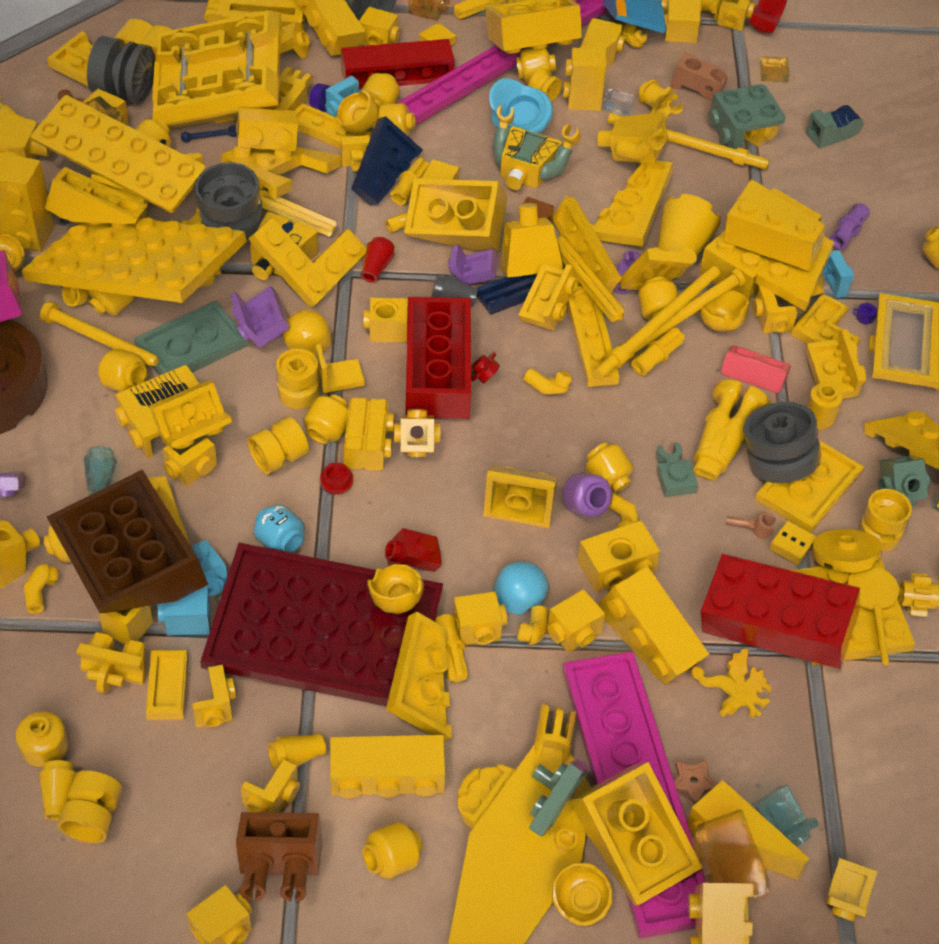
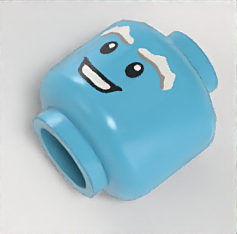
M277 504L265 507L257 514L254 535L265 548L293 553L302 545L305 538V525L287 506Z

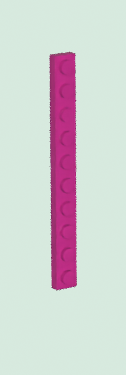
M604 0L576 1L580 5L581 27L590 22L592 18H597L608 11L603 5ZM495 45L397 103L407 105L410 113H414L415 125L516 66V57H520L521 52L505 53V51Z

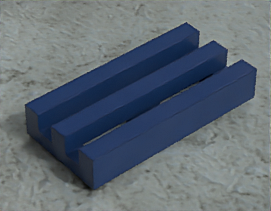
M531 275L504 277L477 287L476 296L489 314L492 315L524 303L536 277H531Z

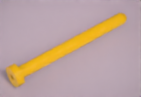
M52 301L46 302L41 308L40 319L47 324L56 322L112 349H121L141 356L145 364L150 367L157 366L159 363L157 355L60 311V306Z

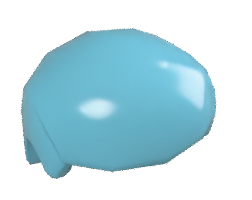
M523 560L504 566L496 578L492 591H496L499 605L504 604L506 611L522 615L529 608L542 604L548 593L549 585L545 573L536 564Z

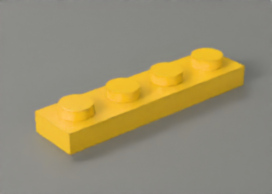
M565 196L553 215V221L560 234L566 237L612 293L621 280V276L576 198Z
M578 286L576 293L570 295L566 304L587 387L618 385L620 377L618 368L613 369L602 380L596 379L593 375V370L607 359V354L612 350L602 310L583 286Z

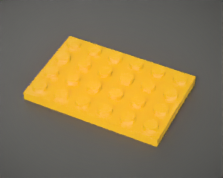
M141 218L136 224L80 222L70 228L68 233L58 241L53 242L51 247L41 255L36 256L22 272L25 281L183 303L247 241L245 231L232 230L230 227L215 228L207 227L204 224L190 225L181 224L178 221H156L152 218Z

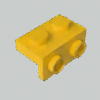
M542 264L518 314L520 321L554 331L558 321H562L565 317L566 303L570 295H574L578 288L579 278L576 276L573 265L566 264L563 270Z
M840 330L836 340L807 343L805 353L815 384L829 383L836 386L842 392L843 399L858 397L862 384L866 382V371L863 365H859L857 345L855 340L850 338L848 330Z
M207 380L149 406L162 441L171 448L176 449L191 446L195 443L194 439L205 434L207 436L218 434L225 429V425L233 422L231 416L224 412L215 384L211 380Z

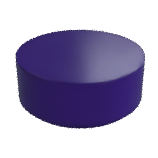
M317 83L311 90L309 105L326 112V89L330 88V86Z

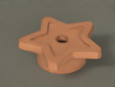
M677 761L675 764L678 777L674 780L676 789L682 796L691 799L694 804L706 792L712 790L718 784L707 775V761H701L693 766L682 761ZM695 778L697 782L692 783L690 779Z

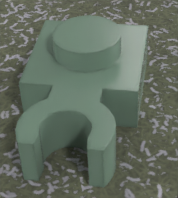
M678 442L674 443L673 454L664 452L662 445L657 447L656 460L658 461L656 472L664 497L697 493L698 483L690 459L680 461L682 447Z

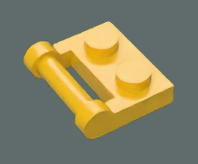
M658 247L646 249L621 276V289L640 290L645 281L655 277H664L672 282L684 268H689L695 263L697 259L696 253L688 247H684L679 252L662 250Z

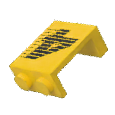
M187 365L115 394L118 407L114 409L115 417L121 427L126 426L128 428V436L135 449L140 448L147 459L153 457L150 440L160 436L149 406L199 384Z

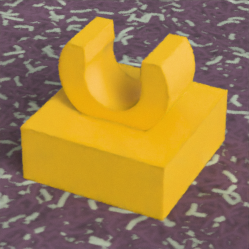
M369 135L341 137L342 166H351L352 172L358 171L370 140Z

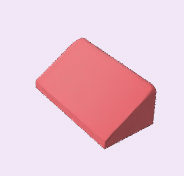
M734 345L726 354L721 373L748 384L779 393L782 390L791 365Z

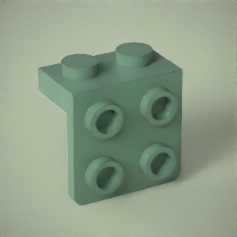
M763 84L713 93L711 110L708 111L709 124L715 128L721 144L733 149L742 148L745 131L783 124L786 118L768 88Z

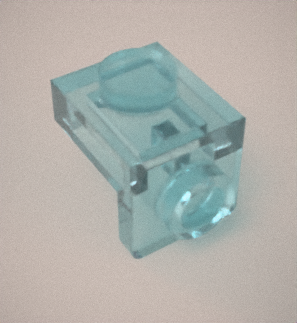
M788 785L779 786L751 804L754 809L795 846L807 841L811 837L809 831L819 825L816 817H805Z

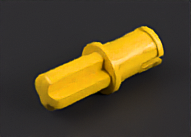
M418 158L408 171H404L400 175L399 183L390 193L391 200L397 205L406 204L411 196L414 178L421 179L430 163L425 158Z
M672 328L659 340H652L648 344V348L631 361L633 370L638 375L645 376L658 363L666 362L669 354L683 343L685 339L684 333L678 328Z
M443 614L436 617L435 622L445 628L447 679L457 684L468 677L463 655L465 644L459 639L455 617L451 614Z

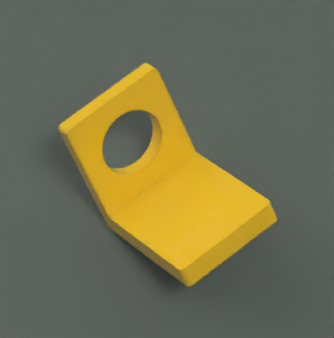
M320 344L315 345L316 358L318 360V377L323 393L365 386V380L358 359L326 364Z

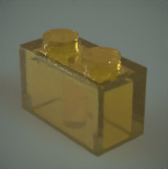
M742 809L698 824L695 832L697 837L692 838V842L699 860L706 859L711 872L706 875L708 883L753 884V897H748V900L769 893L770 879Z

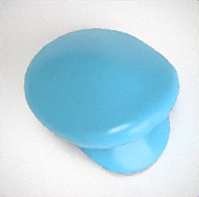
M503 78L498 80L490 90V116L495 127L500 125L497 117V109L500 105H502L501 116L503 117L510 115L511 107L514 109V121L508 125L507 129L515 126L540 134L550 123L553 116V106L548 96L539 89L525 86L510 78Z

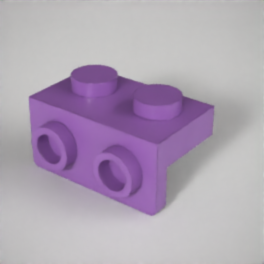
M271 285L247 302L236 292L230 295L234 305L231 311L240 323L237 325L239 333L246 341L252 340L259 349L271 340L280 337L290 328L278 293Z

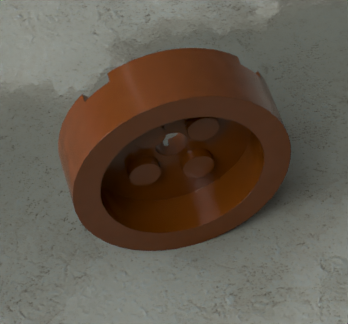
M11 319L0 322V434L16 428V422L28 414L32 416L38 410L45 398L48 381L41 348L37 339L26 327Z

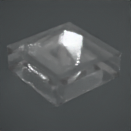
M608 88L603 110L622 116H629L633 110L634 96Z

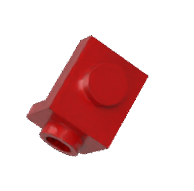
M759 0L749 24L754 25V28L760 32L773 33L779 24L787 0Z
M402 528L387 543L385 548V558L387 559L388 566L403 564L435 572L442 565L438 538L436 536Z

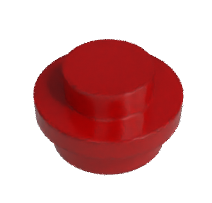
M331 463L325 467L320 475L321 487L328 493L343 494L353 486V474L345 464Z

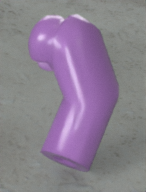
M631 249L624 253V259L616 267L620 276L640 257L638 251ZM620 281L615 287V291L619 294H627L630 291L629 289H621Z

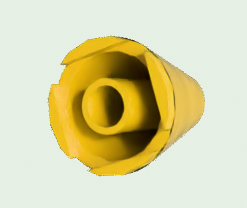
M681 194L680 198L673 199V196H670L663 207L657 247L662 250L677 252L684 247H688L694 250L696 256H698L719 229L721 224L719 212L716 216L711 211L713 205L698 196ZM684 268L675 278L681 277L687 268Z

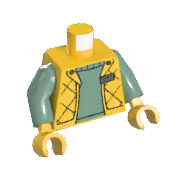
M500 105L497 109L500 125L496 127L492 150L496 164L501 167L500 175L505 179L506 185L512 190L520 189L522 184L538 188L545 180L560 175L564 171L572 153V150H570L571 146L581 141L579 129L577 128L574 136L568 137L571 127L570 124L565 125L562 129V135L565 139L563 145L560 140L515 126L507 129L508 125L514 121V109L511 107L510 115L503 117L501 116L502 105Z

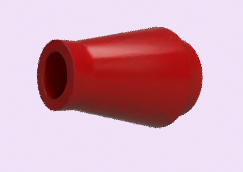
M374 237L372 241L367 243L363 269L360 274L365 281L376 283L379 276L395 257V246L390 240L384 237Z

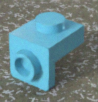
M350 76L326 89L325 107L328 114L334 117L337 116L338 107L342 100L353 93L359 92V81Z
M839 250L832 251L823 271V277H825L835 298L846 297L850 284L854 279L852 268L846 264Z
M205 540L191 546L200 562L208 583L209 597L219 594L224 588L227 572L223 560L209 542Z

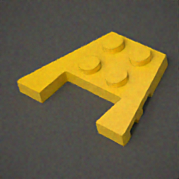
M235 146L233 149L221 154V163L234 162L243 164L253 170L258 177L260 189L263 186L268 188V195L273 198H278L292 190V180L280 176L281 174L300 165L327 174L341 167L342 156L338 154L296 147V151L239 148Z

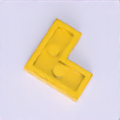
M822 293L793 327L791 336L806 344L836 340L840 330H842L837 325L846 316L849 306ZM849 332L850 338L855 340L858 348L861 338Z

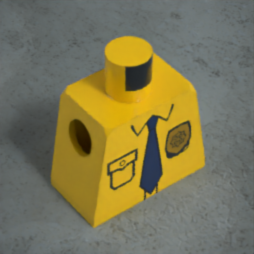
M269 211L266 213L259 228L268 219L273 217L310 260L319 252L318 230ZM251 243V262L254 265L252 268L253 274L260 280H267L271 273L281 276Z

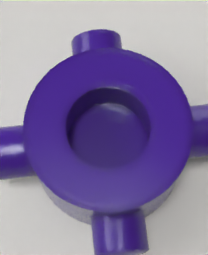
M866 302L862 303L858 309L854 308L853 314L856 315V319L860 323L868 325L873 323L877 317V309L873 304Z

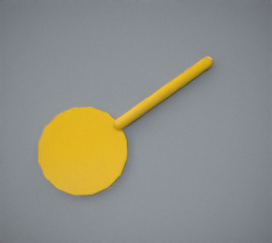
M873 566V568L867 571L851 573L847 585L859 587L860 606L874 610L881 661L884 666H888L889 658L881 610L894 605L899 597V585L890 572Z

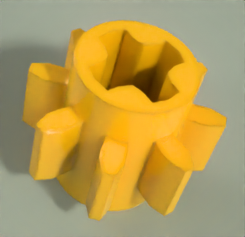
M911 573L910 581L902 580L900 583L898 601L900 606L907 607L906 612L910 613V616L927 617L928 609H937L939 585L938 583H931L932 578L928 577V574Z

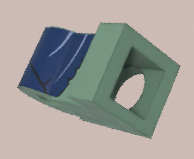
M843 105L837 110L827 113L816 110L810 114L806 135L821 149L855 136L862 129L863 120L849 105Z

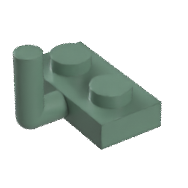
M577 758L570 762L569 765L562 763L555 774L541 764L536 768L532 777L552 791L548 798L542 795L532 808L530 815L535 818L529 826L530 830L540 837L550 831L568 801L574 797L575 790L590 768L588 765Z

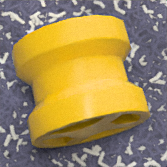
M541 68L532 75L528 86L544 92L552 102L561 91L562 80L556 76L551 77L548 71Z

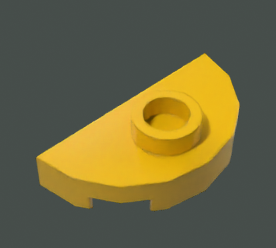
M497 764V767L475 768L464 777L458 790V812L463 823L471 830L516 769L503 764Z

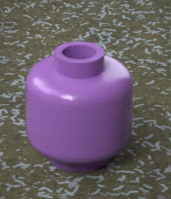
M586 472L576 473L568 478L563 487V502L567 509L574 514L590 518L597 517L609 508L612 500V489L608 481L600 475Z

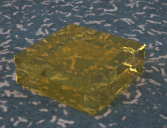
M761 56L759 63L761 81L788 82L790 75L788 58Z

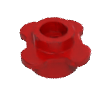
M495 352L491 353L488 357L483 354L474 362L471 367L474 370L471 377L472 382L478 379L481 383H485L498 371L500 365L494 360L497 355Z

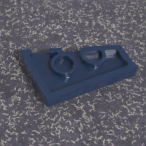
M386 116L378 118L351 190L370 206L379 204L396 183V178L401 172L406 171L410 167L412 159L419 156L423 149Z

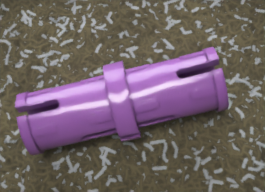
M856 203L848 215L843 216L839 220L838 228L829 238L834 241L833 248L837 250L845 249L851 238L856 237L860 233L863 222L870 215V210L865 204L859 203L858 205Z

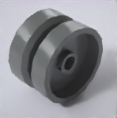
M776 402L764 405L753 411L745 420L743 431L748 448V461L752 473L759 479L771 483H789L805 478L812 474L819 466L821 449L817 438V420L813 411L806 406L794 402Z

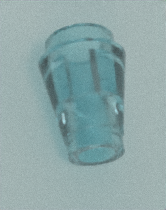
M97 446L88 449L83 462L89 496L111 485L117 459L114 457V451L110 448Z

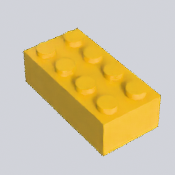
M776 188L771 190L821 222L822 215ZM723 231L704 248L699 273L702 275L711 266L717 267L720 275L713 282L718 284L729 276L730 271L735 268L739 269L744 275L746 283L741 287L735 286L731 290L741 292L750 301L758 294L759 285L755 283L756 274L768 265L773 258L724 242L725 231Z

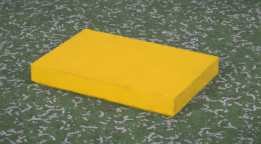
M820 440L821 460L819 466L812 474L801 480L789 483H771L767 481L755 497V500L811 534L859 478L864 469L863 465Z

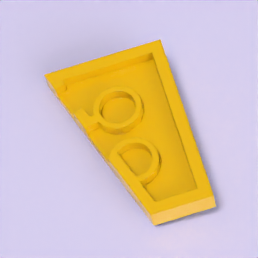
M419 612L408 616L386 711L430 735H444V741L452 738V727L447 725L446 708L450 706V697L448 692H444L443 672L448 669L445 628Z

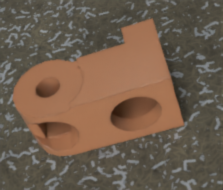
M685 52L676 66L670 86L678 90L682 86H686L699 91L705 98L713 99V93L721 92L725 86L727 74L720 67Z

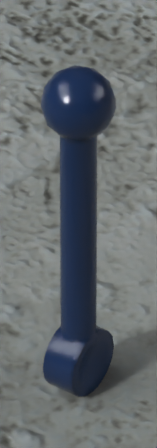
M231 125L228 129L192 134L185 131L181 134L180 138L184 143H188L191 139L222 135L236 137V125Z

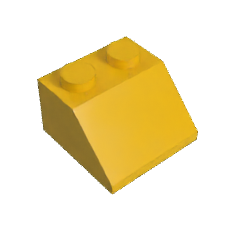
M492 465L486 475L483 516L549 528L556 497L558 476L548 475L543 472L536 473L519 470L508 466Z

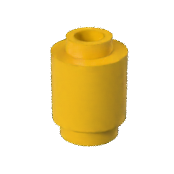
M829 383L815 385L811 390L806 406L813 411L817 420L818 430L827 429L835 423L843 400V394L840 389Z

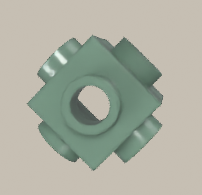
M904 456L879 460L881 476L878 478L879 490L886 488L901 492L909 499L912 506L916 505V500L928 499L927 489L930 486V478L925 470L924 459Z

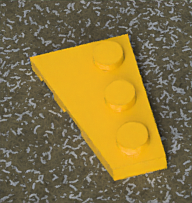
M823 236L820 254L809 271L773 259L756 274L755 283L806 312L812 293L814 294L820 275L823 273L833 251L834 241Z
M911 411L907 415L864 423L865 435L872 438L880 435L885 438L886 445L892 448L898 446L905 447L910 450L909 456L922 458L926 464L939 470V425L924 412Z

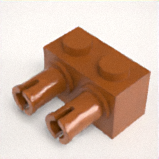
M241 812L236 848L240 874H244L240 888V894L244 899L252 901L254 888L257 889L256 901L262 900L265 897L268 874H284L280 889V895L284 900L292 902L293 889H297L296 902L305 898L307 875H318L322 850L319 813Z

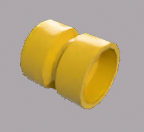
M290 349L282 353L276 361L278 397L286 407L292 409L308 408L319 397L318 360L313 353L305 349Z
M290 416L273 423L270 431L262 429L247 438V446L254 462L266 475L284 467L285 460L294 462L309 453L308 441L303 430L295 419Z
M885 488L875 491L867 502L858 530L875 536L881 542L883 552L893 550L900 543L912 514V505L909 499L903 493L894 489Z
M77 772L68 792V799L70 801L64 804L57 823L58 829L64 835L80 842L100 843L105 841L113 820L111 813L116 810L123 790L122 785L116 779L101 772Z

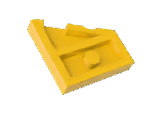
M81 31L47 57L48 67L88 87L87 65L93 45L89 43L87 34Z

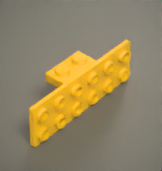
M68 95L63 96L31 134L34 142L170 213H173L195 186L199 175L206 170L204 164Z

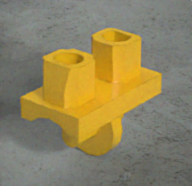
M95 632L89 643H80L76 651L77 655L81 657V671L87 672V679L97 681L96 690L102 694H107L112 685L123 687L125 681L143 685L147 677L144 666L146 658L144 643L130 640L126 642L122 652L114 651L113 647L115 644L113 638L108 634Z

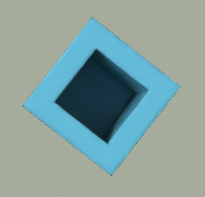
M208 585L176 602L158 604V621L165 622L167 636L210 633Z

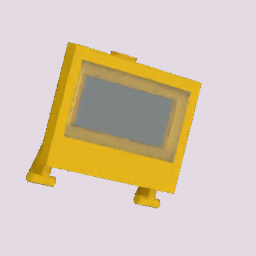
M879 293L876 330L874 336L870 335L868 352H874L872 378L931 387L939 391V302Z

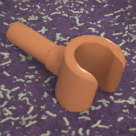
M768 512L761 513L757 520L727 516L726 525L752 529L757 537L765 539L773 532L774 527L772 525L776 517Z

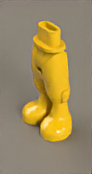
M734 379L722 380L716 384L712 396L718 407L711 410L708 416L705 417L706 425L694 456L696 462L693 468L694 474L711 481H716L719 474L727 470L728 465L745 440L743 431L745 420L753 411L764 405L771 404L765 393L757 387H747L737 414L730 418L732 408L737 405L741 397L742 384Z

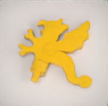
M747 648L742 649L740 653H733L731 661L726 665L729 670L727 676L716 675L706 678L703 676L705 672L698 666L694 667L691 671L692 677L697 679L704 687L721 688L729 695L723 701L722 709L719 711L722 717H725L727 714L733 715L741 706L748 708L750 718H754L755 715L761 716L762 712L756 709L753 704H758L765 708L766 704L770 702L768 698L761 699L757 696V692H763L762 689H766L768 694L772 689L770 684L767 683V679L763 677L764 670L761 669L757 672L756 668L752 667L749 678L745 681L744 677L748 673L747 658L749 649Z

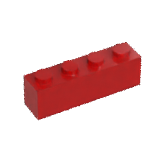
M449 39L341 48L343 79L353 76L359 81V90L363 88L367 79L376 73L390 74L395 78L399 86L431 83L454 70L455 59Z

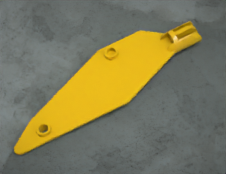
M542 704L540 706L533 747L469 833L448 944H525L553 903L552 884L559 871L573 862L580 863L582 861L586 831L570 800L550 831L540 837L529 829L530 824L535 818L530 815L532 808L542 795L548 798L552 791L534 779L532 775L540 764L555 774L562 763L569 765L570 762L574 761L570 751L576 711H569L564 736L562 737L560 733L564 708H555L549 734H545L549 705ZM585 776L575 790L574 797L592 788Z

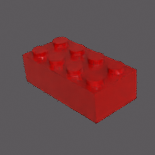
M408 297L405 415H407V410L423 409L427 410V415H433L434 418L470 419L471 298Z
M722 554L700 611L702 633L841 669L859 613L860 588Z

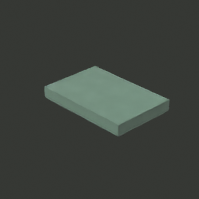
M216 300L134 338L136 346L157 355L159 363L157 366H153V369L159 376L184 365H187L193 373L249 346L248 341L239 333L236 323Z

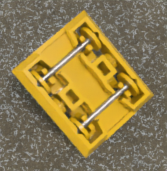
M265 10L158 33L157 54L154 65L152 120H161L172 130L213 121L216 124L234 121L238 117V107L277 109L279 106L280 12Z

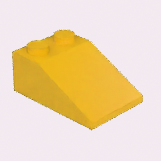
M414 178L404 234L451 246L460 245L461 248L469 250L494 249V251H499L508 196L499 181Z
M649 762L633 764L570 799L588 837L635 906L642 904L703 868Z

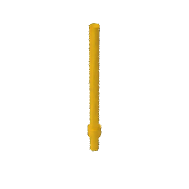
M610 112L607 123L615 125L621 115ZM667 129L669 142L733 160V164L743 167L747 164L767 170L770 159L750 154L747 149L740 147L733 149Z
M711 266L623 345L614 347L607 354V359L593 370L594 377L602 380L613 369L622 367L629 360L631 353L720 275L719 269Z

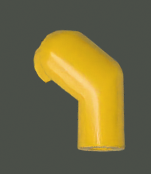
M612 493L609 509L619 514L622 520L617 524V528L639 521L636 506L618 494Z

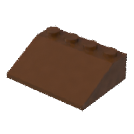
M143 470L47 516L51 527L100 614L176 602L208 585L196 554Z

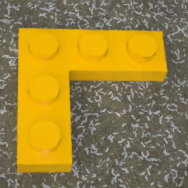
M273 217L268 219L248 238L310 308L316 305L366 253V247L347 228L312 262Z

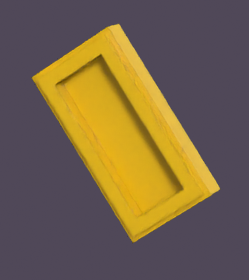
M151 650L145 713L147 720L184 719L188 669L187 650Z

